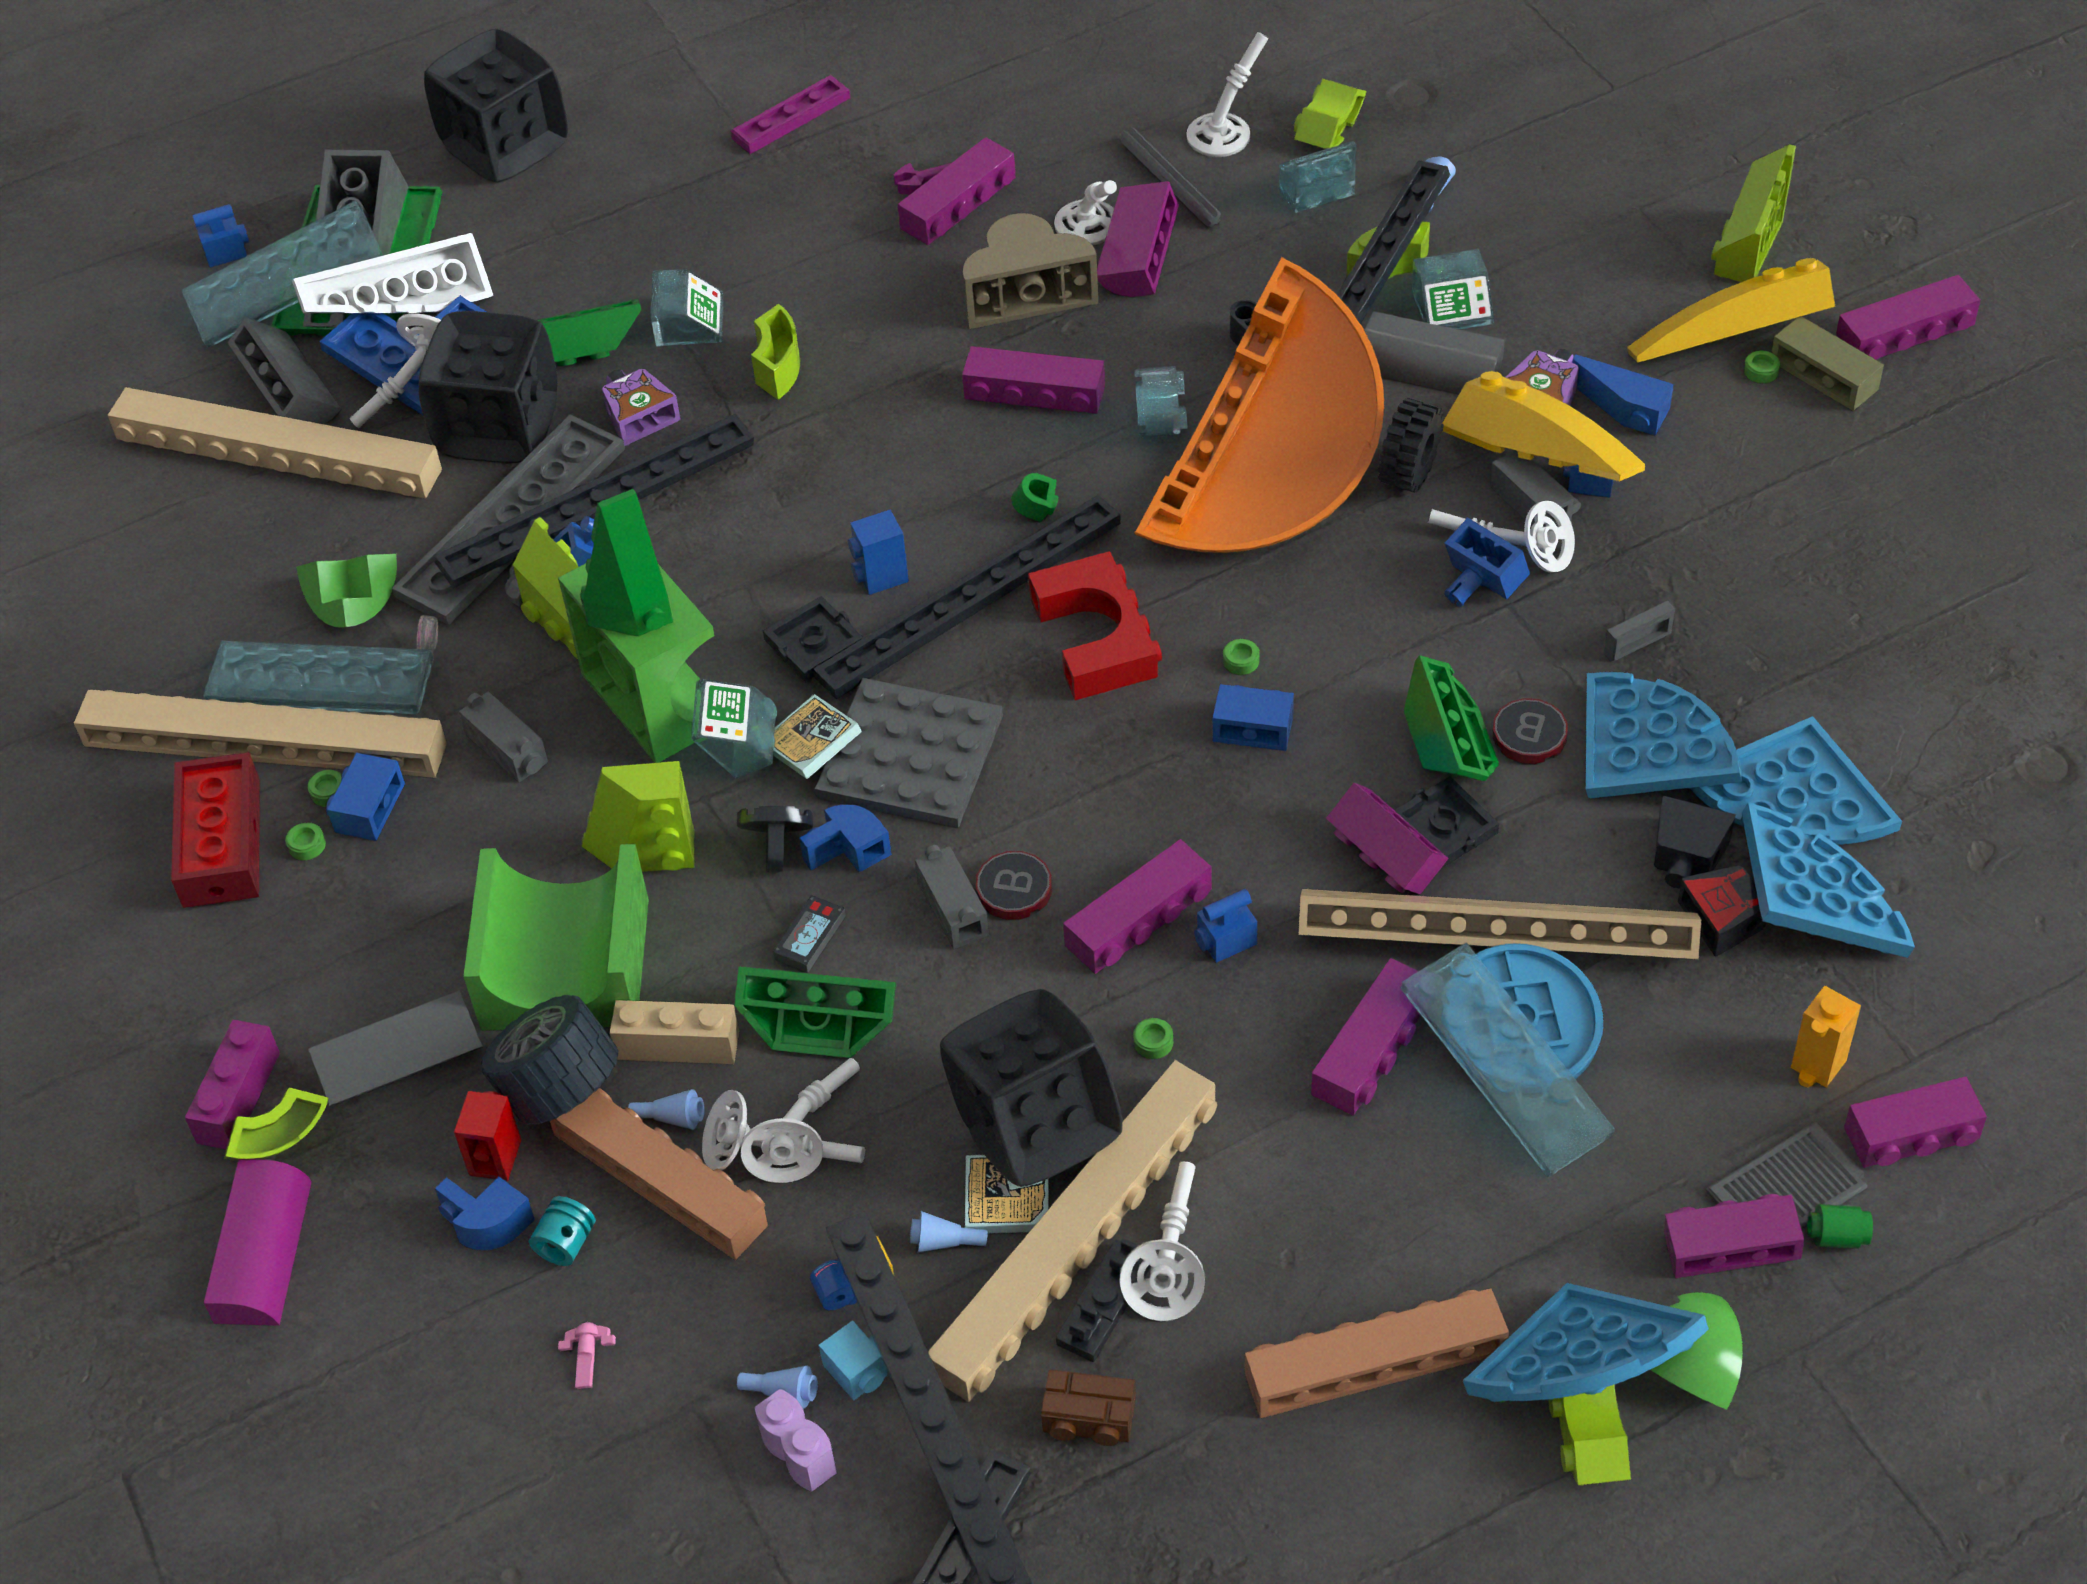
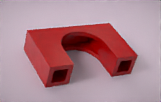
M1110 551L1028 573L1030 599L1041 623L1074 613L1096 612L1110 617L1118 624L1113 633L1101 640L1062 650L1063 674L1074 700L1158 677V662L1162 661L1159 643L1157 640L1151 641L1147 617L1145 614L1139 615L1136 594L1133 589H1127L1124 568L1121 563H1115Z

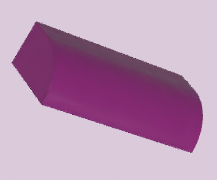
M1169 181L1120 187L1097 267L1098 282L1110 292L1126 297L1155 294L1179 207Z
M238 1159L204 1300V1305L214 1324L280 1326L312 1183L310 1178L301 1170L289 1164L273 1160Z

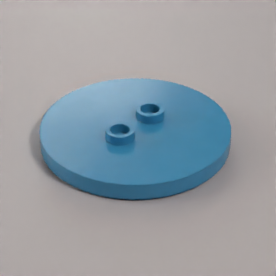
M1514 943L1498 945L1478 952L1457 969L1445 991L1441 1007V1025L1449 1050L1470 1075L1497 1090L1514 1094L1532 1095L1559 1089L1574 1081L1586 1070L1593 1060L1601 1041L1603 1012L1593 985L1585 974L1571 961L1543 947Z

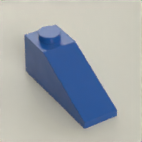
M1575 354L1572 363L1579 367L1577 389L1622 426L1656 436L1670 410L1673 384Z

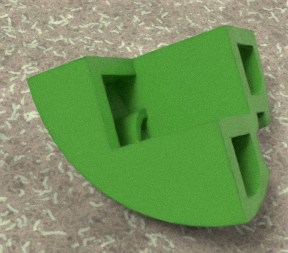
M375 554L349 560L315 561L297 566L296 568L302 592L312 611L324 623L341 628L362 624L374 617L384 607L395 583L397 559L396 554Z
M1710 1293L1679 1295V1303L1669 1307L1705 1315L1709 1330L1699 1337L1690 1349L1680 1352L1650 1370L1687 1392L1727 1410L1734 1396L1742 1365V1337L1736 1315L1721 1296Z

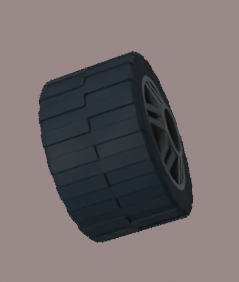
M562 995L537 1004L507 1025L485 1051L481 1062V1071L497 1093L502 1096H508L512 1112L520 1122L529 1125L542 1124L568 1113L596 1092L615 1067L618 1049L582 999L575 995Z

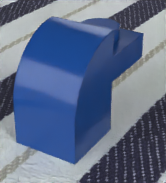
M837 805L825 809L826 823L820 827L812 828L805 835L799 837L803 861L810 870L844 853L858 872H861L892 855L887 829L872 812L856 805Z
M447 1177L435 1188L441 1204L438 1207L440 1213L453 1224L459 1243L471 1249L492 1250L505 1246L518 1237L535 1220L529 1199L500 1177L489 1185L476 1199Z

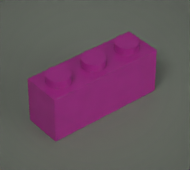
M1357 783L1351 785L1326 817L1336 827L1333 833L1345 844L1352 846L1354 843L1362 850L1359 857L1376 870L1379 867L1388 874L1385 880L1401 893L1409 890L1421 894L1449 859L1371 789Z
M232 1019L185 1116V1120L197 1144L226 1150L236 1117L251 1116L280 1054L269 1026Z
M1965 1076L1852 1104L1849 1106L1844 1129L1863 1168L1877 1164L1879 1166H1888L1901 1158L1913 1155L1928 1156L1938 1149L1954 1145L1964 1147L1974 1143L1981 1137L1987 1115Z
M1767 1194L1756 1200L1739 1203L1736 1201H1723L1713 1207L1700 1209L1683 1207L1675 1210L1673 1213L1665 1214L1664 1236L1675 1278L1799 1260L1802 1258L1804 1237L1792 1194L1785 1196Z

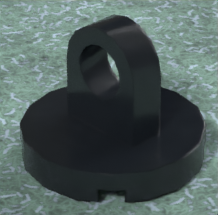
M759 806V808H754V814L748 815V809L743 808L737 812V827L749 831L766 832V871L782 872L784 832L803 831L813 828V813L806 809L800 815V809L792 806Z

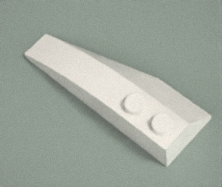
M472 233L292 280L303 313H435L444 310L460 295L470 302L493 296Z

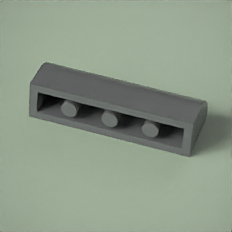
M1375 311L1372 312L1365 328V333L1373 347L1379 364L1381 378L1459 395L1466 382L1481 377V374L1484 372H1500L1503 364L1505 339Z
M247 317L243 319L228 341V344L276 414L281 417L318 424H325L333 419L341 411V407L288 333Z
M458 990L308 1048L326 1097L329 1098V1105L332 1107L481 1049L482 1044L462 994Z

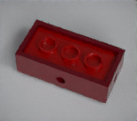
M250 752L174 762L171 881L182 907L187 908L259 897L260 779Z

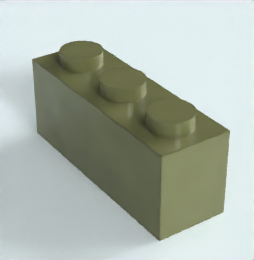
M1797 317L1774 336L1772 353L1779 358L1780 368L1850 410L1854 411L1879 390L1884 367L1882 363L1804 317Z

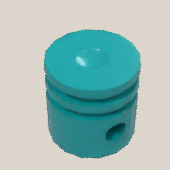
M563 1196L553 1197L528 1241L529 1245L535 1253L551 1263L561 1266L572 1265L596 1222L595 1216L587 1207L573 1199ZM547 1243L554 1245L555 1248H551Z

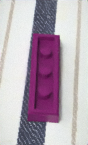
M829 75L730 130L731 138L745 151L752 154L850 99V91L833 76Z

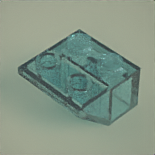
M1351 141L1280 164L1279 190L1295 213L1354 195L1355 142Z

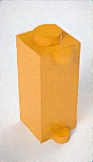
M1825 985L1803 1014L1791 1068L1800 1073L1798 1082L1803 1087H1811L1817 1082L1827 1088L1848 1058L1861 1008L1860 1004Z

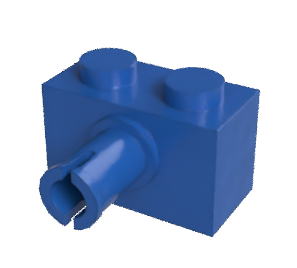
M1468 517L1445 542L1452 566L1462 571V574L1444 591V594L1453 604L1457 600L1456 606L1462 607L1464 602L1480 585L1486 586L1507 600L1530 575L1522 550Z

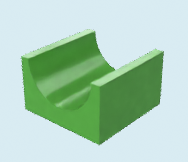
M585 563L558 578L581 674L655 763H659L706 737L701 734L705 684L688 666L685 660L700 645L715 636L713 626L659 565L669 598L673 618L672 623L641 636L591 627L586 622L580 598L581 588L586 586L588 577Z
M636 844L620 845L619 859L616 865L604 875L589 881L570 884L550 883L527 877L509 867L501 859L496 848L480 849L463 977L481 1031L504 1030L512 1021L537 1004L562 995H575L582 999L602 1027H611L616 1000L640 1001L649 899Z

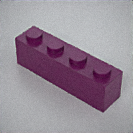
M985 137L897 204L900 229L927 245L931 244L1016 178L1014 153Z
M1955 275L1840 314L1835 336L1877 360L1880 357L1900 350H1906L1912 346L1929 340H1935L1941 336L1975 325L1981 300L1959 275Z
M974 346L970 347L962 373L964 399L1098 414L1105 388L1103 360Z
M1181 839L1065 921L1063 923L1065 947L1094 974L1106 966L1114 965L1126 951L1136 944L1144 943L1155 930L1165 923L1173 922L1180 915L1181 911L1194 902L1202 901L1209 894L1210 890H1212L1211 865Z
M1390 958L1313 1070L1311 1095L1353 1116L1362 1103L1367 1105L1377 1089L1376 1082L1381 1074L1388 1075L1393 1068L1397 1058L1396 1052L1400 1046H1407L1413 1038L1416 1022L1420 1016L1425 1018L1430 1013L1435 1002V996L1432 995L1433 978Z

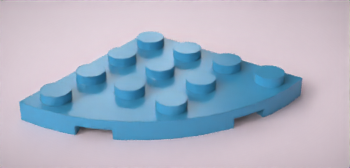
M1587 673L1586 792L1588 799L1742 782L1741 767L1732 738L1721 724L1718 715L1695 695L1661 679H1657L1656 682L1635 679L1632 673Z
M1813 716L1737 749L1742 782L1690 788L1710 808L1736 814L1735 823L1743 827L1742 811L1749 802L1792 818L1791 825L1800 829L1805 835L1815 838L1817 833H1820L1837 845L1864 842L1884 837L1899 831L1902 823L1898 815Z
M1747 803L1742 811V818L1763 922L1807 932L1811 935L1843 941L1847 944H1855L1883 953L1909 957L1915 948L1909 928L1900 911H1892L1882 895L1885 889L1870 872L1841 847L1822 834L1817 833L1815 838L1805 835L1800 829L1791 825L1792 818L1769 808Z
M1566 1283L1472 1371L1463 1382L1468 1395L1485 1398L1493 1402L1503 1400H1547L1582 1393L1589 1395L1597 1394L1608 1386L1638 1376L1664 1363L1680 1352L1690 1349L1693 1343L1709 1329L1703 1314Z

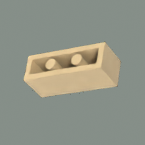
M616 1000L610 1037L618 1049L617 1060L734 1064L739 1027L734 1004Z

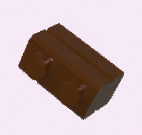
M1049 1369L1041 1414L1043 1432H1047L1053 1438L1063 1441L1073 1440L1075 1436L1093 1438L1096 1443L1104 1446H1114L1118 1444V1441L1129 1443L1136 1402L1135 1380Z

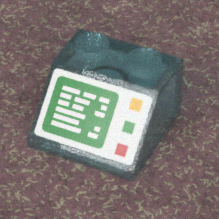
M1479 249L1413 259L1412 291L1424 322L1454 329L1494 324L1488 272Z
M687 269L653 271L651 322L656 346L722 342L723 291Z
M707 679L696 681L691 740L737 779L772 764L773 748L775 745L776 706L770 698L763 695L755 686Z

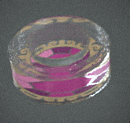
M421 615L417 628L418 651L433 652L438 640V620L435 616Z

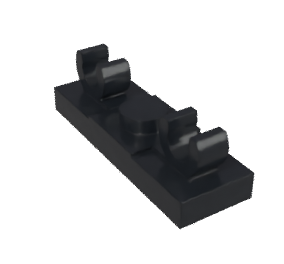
M1124 1238L1121 1241L1115 1239L1056 1337L1057 1346L1091 1362L1096 1360L1128 1306L1120 1287V1273L1127 1256L1139 1245ZM1141 1257L1133 1266L1131 1272L1132 1284L1137 1282L1138 1269L1143 1261ZM1150 1264L1145 1269L1144 1278L1151 1268Z

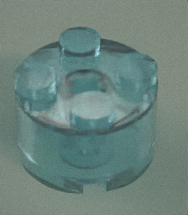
M1176 365L1134 369L1135 377H1142V381H1136L1135 386L1138 425H1145L1146 428L1139 429V438L1181 435L1180 429H1187L1186 406H1179L1178 395L1185 394L1183 371H1176Z

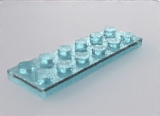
M354 201L182 289V293L202 341L209 348L233 336L245 317L260 322L298 303L299 300L292 283L293 279L381 257L383 254L362 207L357 201Z
M221 641L203 696L205 700L216 699L236 703L250 702L271 706L285 705L293 708L419 714L434 658L431 649Z
M1467 942L1402 981L1400 989L1547 1177H1550L1613 1136L1615 1128Z

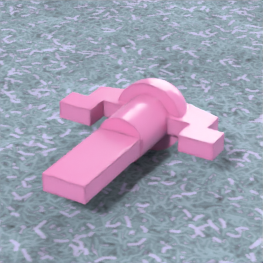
M585 1322L577 1328L565 1332V1340L559 1341L558 1350L560 1351L572 1350L573 1342L578 1341L575 1382L577 1389L592 1388L595 1341L601 1339L602 1346L615 1345L616 1337L610 1335L608 1327Z

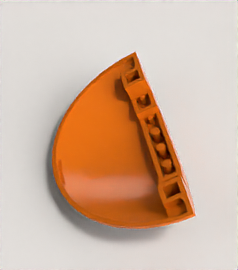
M1281 257L1253 310L1250 325L1235 351L1234 358L1180 460H1177L1169 477L1165 475L1136 529L1135 535L1162 545L1197 552L1228 553L1271 546L1293 538L1327 518L1346 501L1359 485L1377 449L1383 424L1384 392L1379 364L1363 327L1352 311L1337 294L1302 267Z

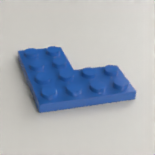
M460 295L435 318L441 320L446 314L457 311H486ZM352 313L320 340L322 351L383 388L382 383H389L387 379L389 377L394 378L416 351L415 346L407 342L398 333L396 328L397 322L383 313ZM420 367L403 387L404 392L402 394L397 393V399L423 415L419 400Z

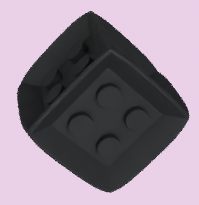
M496 28L482 32L448 51L425 70V93L437 135L451 154L474 172L490 181L501 182L518 175L553 153L567 139V114L560 83L555 71L542 55L507 31Z
M480 311L452 312L446 314L440 320L425 353L419 375L421 409L429 437L438 452L469 460L517 463L522 462L545 439L554 414L558 387L556 365L545 327L540 321L521 315Z
M1037 989L1010 998L960 1024L940 1041L943 1067L963 1122L982 1153L1012 1184L1023 1187L1044 1181L1101 1151L1122 1133L1123 1122L1118 1098L1106 1060L1100 1048L1080 1018L1050 991Z

